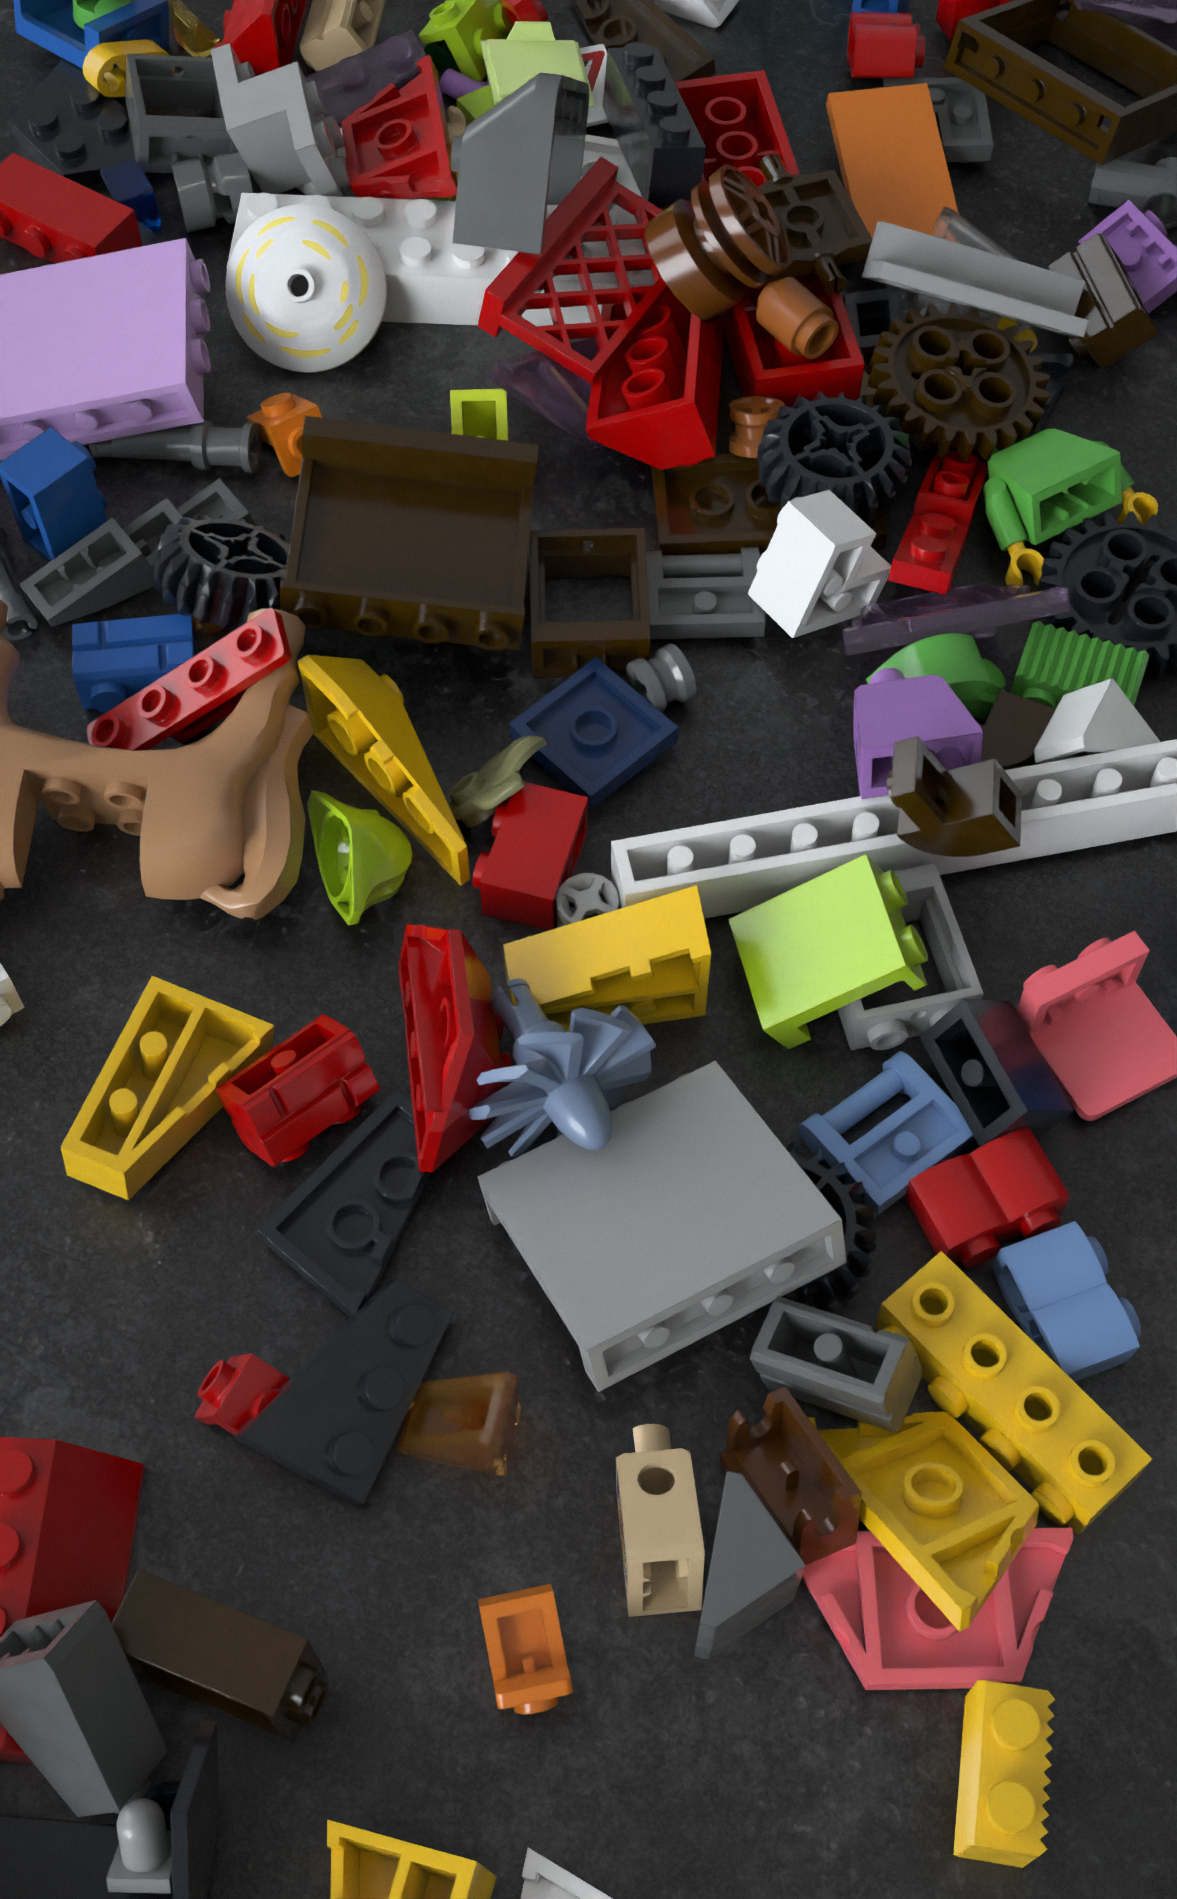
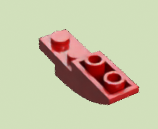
M958 450L948 451L944 458L939 457V453L936 451L918 491L913 515L893 558L888 581L946 595L947 591L950 592L987 478L988 463L978 461V458L973 454H970L968 461H962Z

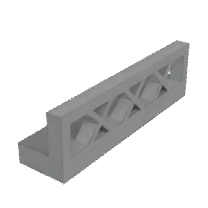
M884 221L877 222L862 278L949 303L953 302L956 305L970 309L972 307L978 308V311L993 315L996 313L1001 318L1060 335L1084 337L1089 320L1075 316L1085 284L1084 280Z

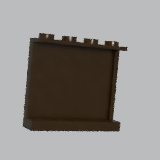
M305 416L302 439V464L285 580H281L280 610L298 616L306 626L305 629L328 628L354 631L365 636L388 635L414 638L426 643L449 642L475 645L486 650L509 649L519 651L525 617L524 597L533 489L539 445Z

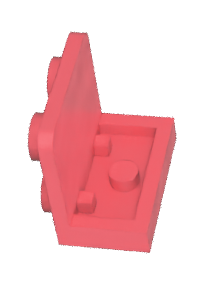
M1135 930L1114 941L1106 937L1093 942L1079 954L1076 960L1060 968L1052 964L1039 969L1024 982V990L1016 1009L1067 1100L1077 1114L1087 1121L1096 1120L1177 1078V1036L1136 983L1150 950Z

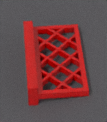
M600 157L546 219L542 254L518 252L487 287L477 327L495 338L505 329L590 384L594 383L669 290L668 285L661 277L650 255L645 239V225L663 210L616 182L619 167L603 157ZM616 204L634 215L637 224L612 225L609 211ZM642 239L646 254L621 256L617 240ZM583 242H606L610 257L584 258L581 247ZM651 270L654 285L630 287L626 271ZM590 273H615L619 288L593 290L589 276ZM578 275L581 291L556 292L553 283L554 276ZM623 303L627 315L625 320L602 321L598 305ZM586 306L591 322L565 324L560 307ZM549 308L553 325L535 326L521 316L526 310ZM595 337L599 352L591 361L573 350L569 339Z

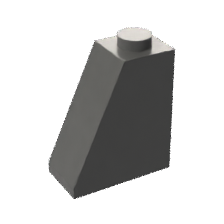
M93 1600L17 1620L0 1637V1723L76 1816L84 1817L113 1812L119 1814L126 1804L135 1799L142 1798L152 1782L148 1775L165 1756L168 1749L109 1617L98 1601Z

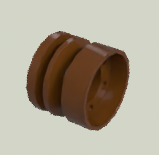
M724 164L709 177V182L703 180L692 189L691 202L678 199L645 225V239L648 249L661 277L675 297L691 313L705 321H714L738 304L746 295L745 285L759 289L769 280L770 275L777 276L792 263L791 247L786 232L775 211L752 180L732 165Z

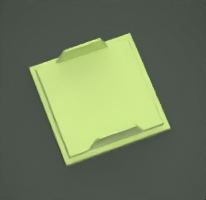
M516 21L507 39H487V41H481L482 54L494 105L498 104L539 73L564 75L588 83L589 107H594V99L578 42H575V40H555L550 22Z

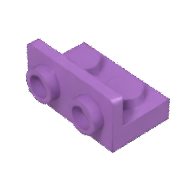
M1128 200L1078 241L1080 245L1096 233L1104 234L1120 257L1148 314L1177 291V245L1174 246L1165 237L1167 236V231L1152 211L1148 210L1143 214Z

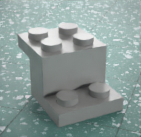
M230 43L212 49L211 55L226 130L262 193L279 194L312 182L318 195L347 197L346 189L351 188L347 164L344 157H338L337 149L344 147L343 138L335 117L325 118L323 114L327 112L326 105L316 80L307 82L298 62L255 76L252 66L248 61L240 63Z

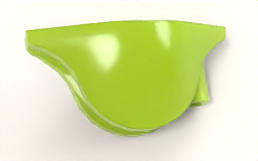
M312 790L307 802V809L318 865L327 895L348 925L358 924L362 913L367 908L390 899L399 891L412 861L411 844L401 829L390 820L380 816L376 809H359L342 803L324 792Z

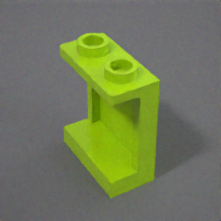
M865 854L728 919L762 1029L788 1050L811 1040L806 1023L899 981H905L914 991L927 985L920 964L928 961V955L922 939L914 926H906L900 908L907 906L908 900L904 888L893 870L884 873Z

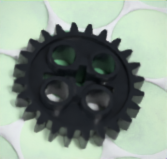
M1129 511L1125 523L1118 524L1112 514L1108 512L1104 515L1101 527H1098L1093 521L1086 518L1083 519L1079 533L1067 528L1062 542H1053L1048 558L1043 561L1042 576L1037 591V599L1043 600L1040 612L1041 618L1053 619L1052 625L1056 629L1064 627L1067 632L1075 630L1079 636L1087 634L1091 639L1099 637L1102 642L1110 640L1114 645L1122 643L1126 649L1134 647L1137 652L1145 650L1149 654L1147 664L1150 665L1158 676L1163 674L1168 660L1177 667V522L1165 531L1159 528L1157 515H1152L1147 524L1144 525L1138 524L1134 512ZM1151 561L1156 562L1151 567L1146 582L1140 584L1134 592L1118 624L1111 625V621L1113 622L1117 616L1121 602L1129 599L1146 565Z

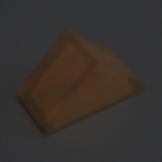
M508 1372L421 1382L407 1411L397 1451L412 1457L505 1477L521 1411L518 1377Z

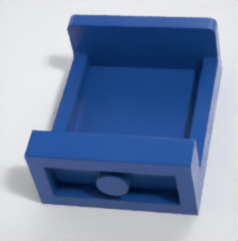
M13 0L16 33L82 69L85 57L89 51L102 43L147 39L153 40L162 49L169 46L168 0L133 1L84 24V30L77 26L73 19L72 0Z

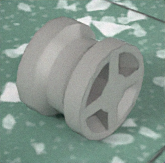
M582 873L568 878L560 886L556 896L557 927L584 920L587 915L595 913L601 915L619 909V895L613 883L604 876L594 873Z

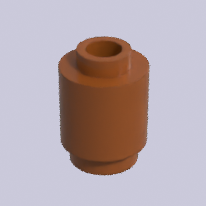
M793 277L773 281L761 292L757 302V322L796 356L804 355L808 359L817 358L828 350L837 336L839 326L833 319V311Z

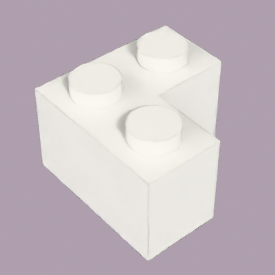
M830 490L797 497L788 501L778 515V526L771 542L757 563L758 571L748 595L792 638L871 612L891 570V565L871 547L876 533Z

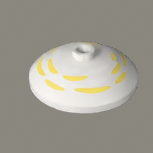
M294 204L277 208L263 215L250 225L238 240L231 254L226 272L227 305L239 334L247 345L263 359L291 371L316 373L328 371L346 364L369 345L384 317L387 303V279L378 250L368 235L356 223L343 214L327 207L313 204ZM297 276H305L309 283L308 291L305 295L297 297L291 290V283Z

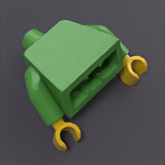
M1056 428L1045 429L1025 440L1014 443L1002 451L995 447L990 459L987 460L989 480L983 488L986 515L1001 551L1008 550L1011 557L1005 581L1010 590L1016 593L1020 592L1023 584L1021 569L1031 573L1033 581L1037 586L1042 576L1041 569L1044 558L1039 552L1033 549H1026L1024 545L1026 541L1037 545L1065 531L1067 528H1072L1082 523L1083 519H1090L1120 503L1123 508L1117 516L1116 521L1118 524L1125 523L1129 511L1134 512L1138 524L1144 525L1147 524L1152 515H1157L1158 503L1154 497L1144 492L1135 493L1131 488L1135 482L1122 465L1120 452L1110 448L1108 444L1102 441L1087 440Z

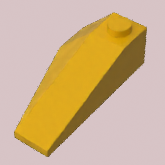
M306 655L298 660L307 711L314 726L313 734L460 886L470 880L467 845L403 705L404 698L396 683L386 674L378 676L362 659Z

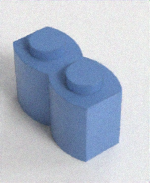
M1074 1221L1000 1249L992 1264V1268L1008 1306L1022 1326L1024 1333L1074 1382L1128 1362L1140 1347L1137 1339L1141 1336L1140 1321L1131 1303L1124 1297L1118 1298L1108 1285L1105 1278L1109 1271L1108 1261L1102 1246L1095 1237H1086L1080 1226Z

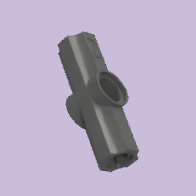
M1177 157L1161 159L1154 165L1117 159L1104 165L1097 163L1088 203L1119 208L1130 200L1143 214L1148 210L1152 211L1165 228L1177 227Z

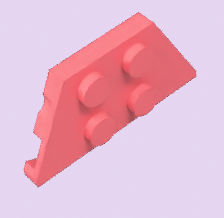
M1072 1527L1034 1528L971 1625L960 1632L871 1531H858L856 1544L806 1565L802 1578L865 1690L972 1688L974 1683H977V1680L1019 1685L1033 1651V1643L1038 1629L1044 1621L1051 1602L1052 1591L1063 1561L1073 1542Z

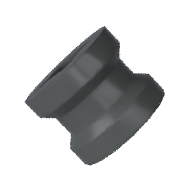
M668 644L659 648L656 657L652 659L637 658L626 666L629 685L662 713L668 703L674 700L684 703L696 696L697 687L692 669L684 654L674 644Z

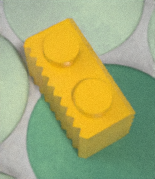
M977 1680V1683H974L970 1692H967V1695H965L953 1855L1023 1868L1047 1850L1040 1839L1048 1833L1041 1822L1049 1816L1042 1805L1050 1797L1043 1788L1051 1782L1044 1773L1052 1766L1045 1755L1053 1749L1046 1739L1054 1733L1047 1723L1054 1717V1714L1048 1707L1055 1701V1698L1048 1690L988 1680Z

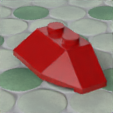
M406 924L398 972L419 1172H434L493 1118L471 1120L468 1111L475 1104L509 1085L511 1082L479 1085L477 1079L482 1072L511 1066V1059L508 1052H500L498 1040L502 1038L504 1023L489 1002L492 994L489 974L462 931L421 924Z

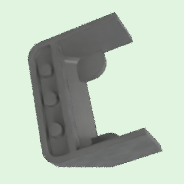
M539 73L467 125L463 136H455L452 146L451 166L453 171L459 172L452 243L542 254L547 205H559L581 180L589 109L588 83L564 75Z

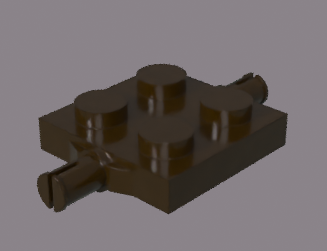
M772 153V159L769 154L760 161L759 167L767 182L759 186L758 189L763 193L779 218L786 232L792 252V263L777 276L770 275L769 283L786 277L814 273L817 274L827 295L833 296L834 290L836 295L841 293L847 285V280L842 275L838 266L866 260L872 242L871 235L834 169L811 175H791L787 172L778 154Z

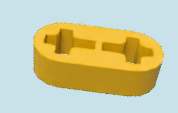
M144 39L102 43L92 48L85 57L83 75L86 81L105 97H124L126 89V54L171 55L153 40Z

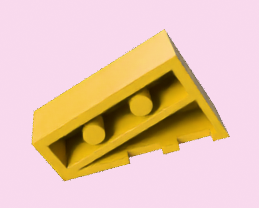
M151 976L61 1145L67 1176L129 1201L223 1107L216 1088L274 1048V1025Z

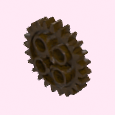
M950 302L946 314H941L933 303L928 304L924 317L913 308L909 309L905 322L894 318L889 331H882L877 346L874 349L869 364V369L872 372L868 380V387L876 389L872 401L873 405L884 404L887 406V417L900 418L902 422L901 432L909 435L912 433L919 435L918 449H924L930 442L938 444V453L941 458L948 454L950 448H955L958 450L962 461H968L972 449H977L984 460H989L995 447L1002 451L1012 446L1014 442L1018 443L1027 439L1030 431H1035L1045 411L1043 409L1050 396V393L1045 391V388L1050 380V376L1040 372L1045 361L1043 357L1028 356L1034 344L1033 341L1024 340L1016 342L1014 339L1018 329L1016 325L1002 330L997 327L999 322L998 314L995 313L984 321L979 319L978 308L972 307L968 315H961L957 305L953 302Z

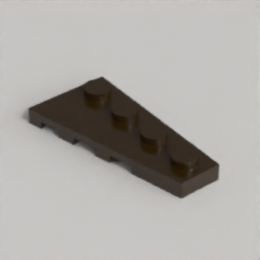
M570 0L593 45L604 44L607 52L608 48H624L626 44L634 42L657 47L674 82L708 78L716 74L714 58L652 0Z

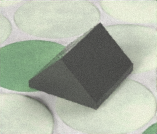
M729 1471L726 1473L694 1657L708 1660L794 1601L806 1566L744 1476L739 1473Z

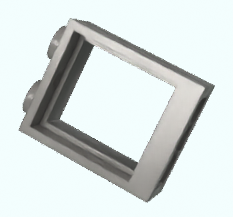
M935 863L894 871V873L900 880L908 900V905L900 908L904 921L920 920L946 993L864 1010L861 999L837 1009L850 1050L870 1046L874 1050H886L896 1047L907 1038L922 1035L963 999L982 1000L984 993Z

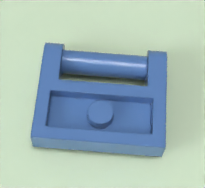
M903 1051L897 1052L882 1064L883 1072L823 1116L814 1113L798 1126L799 1134L806 1146L812 1152L821 1148L824 1153V1159L831 1167L842 1162L845 1163L848 1169L844 1181L846 1184L863 1182V1187L866 1191L862 1202L865 1205L874 1206L876 1217L906 1195L911 1178L941 1162L956 1157L976 1141L957 1105ZM898 1092L906 1094L912 1099L851 1145L841 1136Z

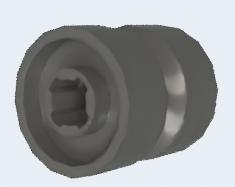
M239 151L215 155L212 164L207 166L200 159L171 164L187 233L215 228L219 218H224L230 225L236 223L241 193H253L248 167Z

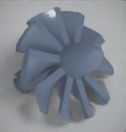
M519 978L507 981L506 983L514 994L518 1005L513 1006L501 986L496 988L491 994L489 1002L514 1040L512 1054L517 1065L482 1072L477 1079L479 1085L512 1082L475 1104L468 1111L471 1120L497 1116L482 1133L481 1139L483 1143L489 1148L524 1127L519 1138L508 1151L511 1157H519L544 1129L553 1122L557 1127L556 1138L564 1134L573 1143L586 1149H603L611 1139L613 1123L611 1111L622 1105L627 1085L646 1081L652 1072L650 1050L656 1047L655 1042L640 1020L626 1006L619 1005L611 1015L586 1008L572 1010L568 1032L563 1025L558 1024L556 1021L548 1020L530 991L527 981Z

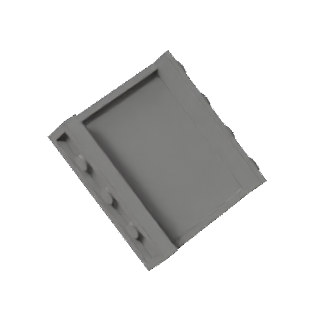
M716 1061L691 1073L681 1075L674 1081L634 1101L624 1103L611 1111L613 1121L611 1139L603 1149H586L573 1143L568 1137L561 1134L556 1139L515 1159L505 1161L498 1167L478 1176L491 1222L494 1226L502 1223L579 1346L585 1372L598 1392L771 1303L778 1296L782 1297L847 1263L842 1219Z

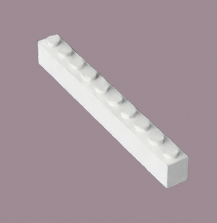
M1177 739L1004 770L1022 792L1020 847L971 857H948L927 853L906 844L897 836L899 808L892 803L889 795L861 799V796L611 841V882L618 891L619 909L697 885L705 919L747 911L865 854L884 873L889 870L899 871L935 863L939 875L1176 832Z

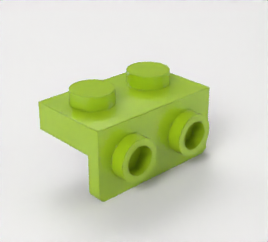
M446 0L429 14L431 20L420 32L419 37L424 45L445 40L461 73L475 81H482L487 75L482 54L481 41H487V39H507L513 26L500 0Z

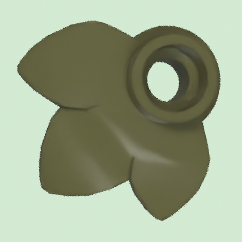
M534 735L516 739L508 747L496 753L478 773L472 772L460 779L448 793L452 799L448 805L455 820L460 819L467 828L482 823L494 814L499 803L525 786V781L518 772L535 752L548 744L547 741L541 736Z

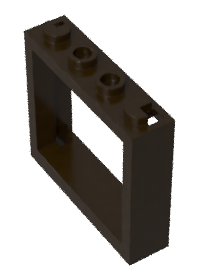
M1013 0L959 20L944 69L1097 163L1104 165L1177 131V51L1090 0H1066L1071 3L1069 11L1065 9L1058 11L1061 0ZM1048 40L1141 95L1144 99L1123 107L1027 50L1026 47ZM1105 117L1112 120L1109 128L1102 124Z

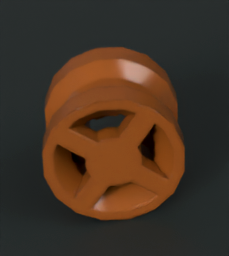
M747 396L731 401L729 404V417L734 422V432L729 436L730 452L741 457L757 458L758 445L762 441L763 430L767 426L768 420L777 419L780 406H785L784 402L768 396Z

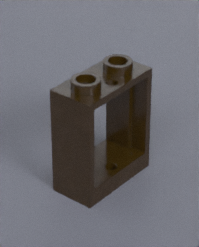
M611 527L608 529L566 530L557 528L551 530H530V610L533 677H570L595 657L617 675H627L626 666L629 662L637 658L649 660L650 622L645 528ZM583 541H592L591 543H583ZM630 576L632 620L546 622L545 578Z
M137 1570L111 1623L136 1677L294 1743L301 1725L309 1728L313 1726L325 1702L329 1683L321 1680L325 1669L307 1638L143 1570Z

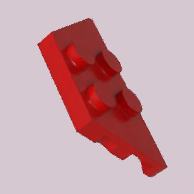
M430 55L421 58L415 63L420 74L399 91L396 85L391 82L379 91L368 104L359 107L341 121L349 183L356 197L414 199L457 195L458 182L456 171H453L451 166L452 149L438 71Z

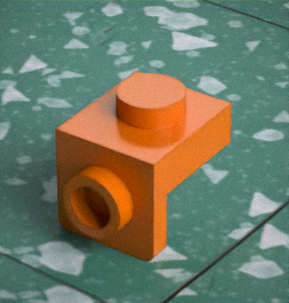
M280 393L264 400L260 404L262 410L247 416L248 422L257 423L260 428L262 441L274 447L284 474L289 477H295L301 471L305 416L323 417L318 405L297 395H291V393Z
M551 1584L478 1599L498 1709L514 1707V1712L517 1714L539 1713L555 1707L559 1703L558 1697L573 1693Z

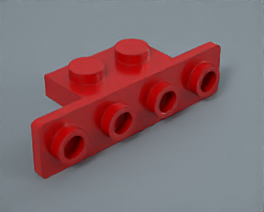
M273 608L267 609L89 723L87 726L89 744L132 751L149 750L168 737H172L183 744L231 714L249 686L291 660L292 655L282 615Z

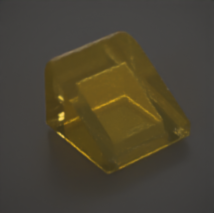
M169 0L168 4L176 41L192 57L212 58L211 50L215 48L217 42H222V40L182 1Z

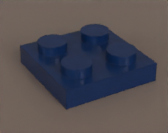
M597 657L508 723L509 737L513 741L523 736L531 735L541 736L547 741L548 744L535 752L531 757L571 793L588 797V808L591 810L678 741L679 727Z

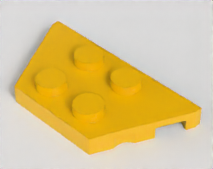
M948 1411L913 1413L905 1417L902 1427L897 1434L859 1420L857 1428L817 1430L862 1492L859 1519L960 1632L968 1628L1037 1525L1039 1503ZM809 1417L808 1419L817 1430L815 1417Z

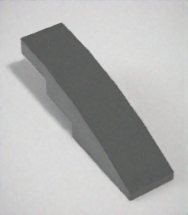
M219 478L177 509L168 498H165L123 529L112 517L19 585L48 623L54 627L105 609L154 587L155 578L153 577L155 565L152 562L155 547L159 545L161 535L165 534L167 525L178 523L180 518L189 517L196 520L198 515L204 514L212 519H218L220 515H224L230 520L240 521L244 518L246 523L256 524L249 511Z

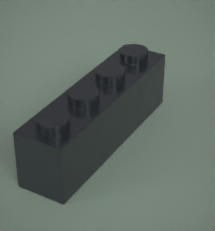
M639 42L626 44L624 48H608L602 106L642 198L658 208H667L678 199L691 202V190L702 182L706 146L658 48Z

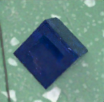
M131 159L103 168L100 174L114 201L134 209L136 220L153 234L161 232L160 228L162 225L154 190L140 164L135 159Z

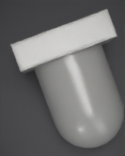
M146 1798L135 1799L123 1807L117 1819L116 1826L119 1845L106 1877L108 1892L171 1894L173 1889L171 1831H167L164 1812L153 1800Z

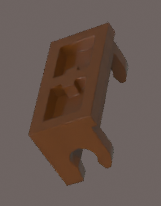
M782 1387L767 1394L763 1406L765 1415L757 1425L749 1428V1422L742 1411L737 1410L728 1423L727 1447L725 1452L720 1453V1464L726 1473L729 1471L744 1476L805 1565L856 1544L862 1492L788 1389Z

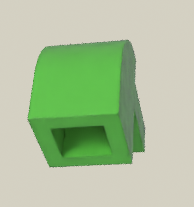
M963 633L939 634L914 642L898 651L866 678L869 684L871 677L884 668L900 670L905 679L927 675L943 677L970 714L985 721L990 714L1000 689L1004 690L1006 685L1004 675L1000 669L990 660L981 658L973 636Z

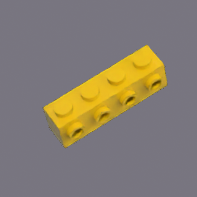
M942 1251L881 1304L874 1328L877 1331L882 1329L910 1338L916 1352L915 1356H918L923 1368L922 1377L929 1383L928 1391L935 1403L944 1412L948 1411L954 1418L961 1416L981 1436L979 1443L1006 1471L1013 1469L1034 1490L1032 1497L1039 1503V1509L1055 1524L1059 1526L1067 1524L1069 1527H1072L1077 1535H1080L1139 1477L1152 1460L1108 1414Z

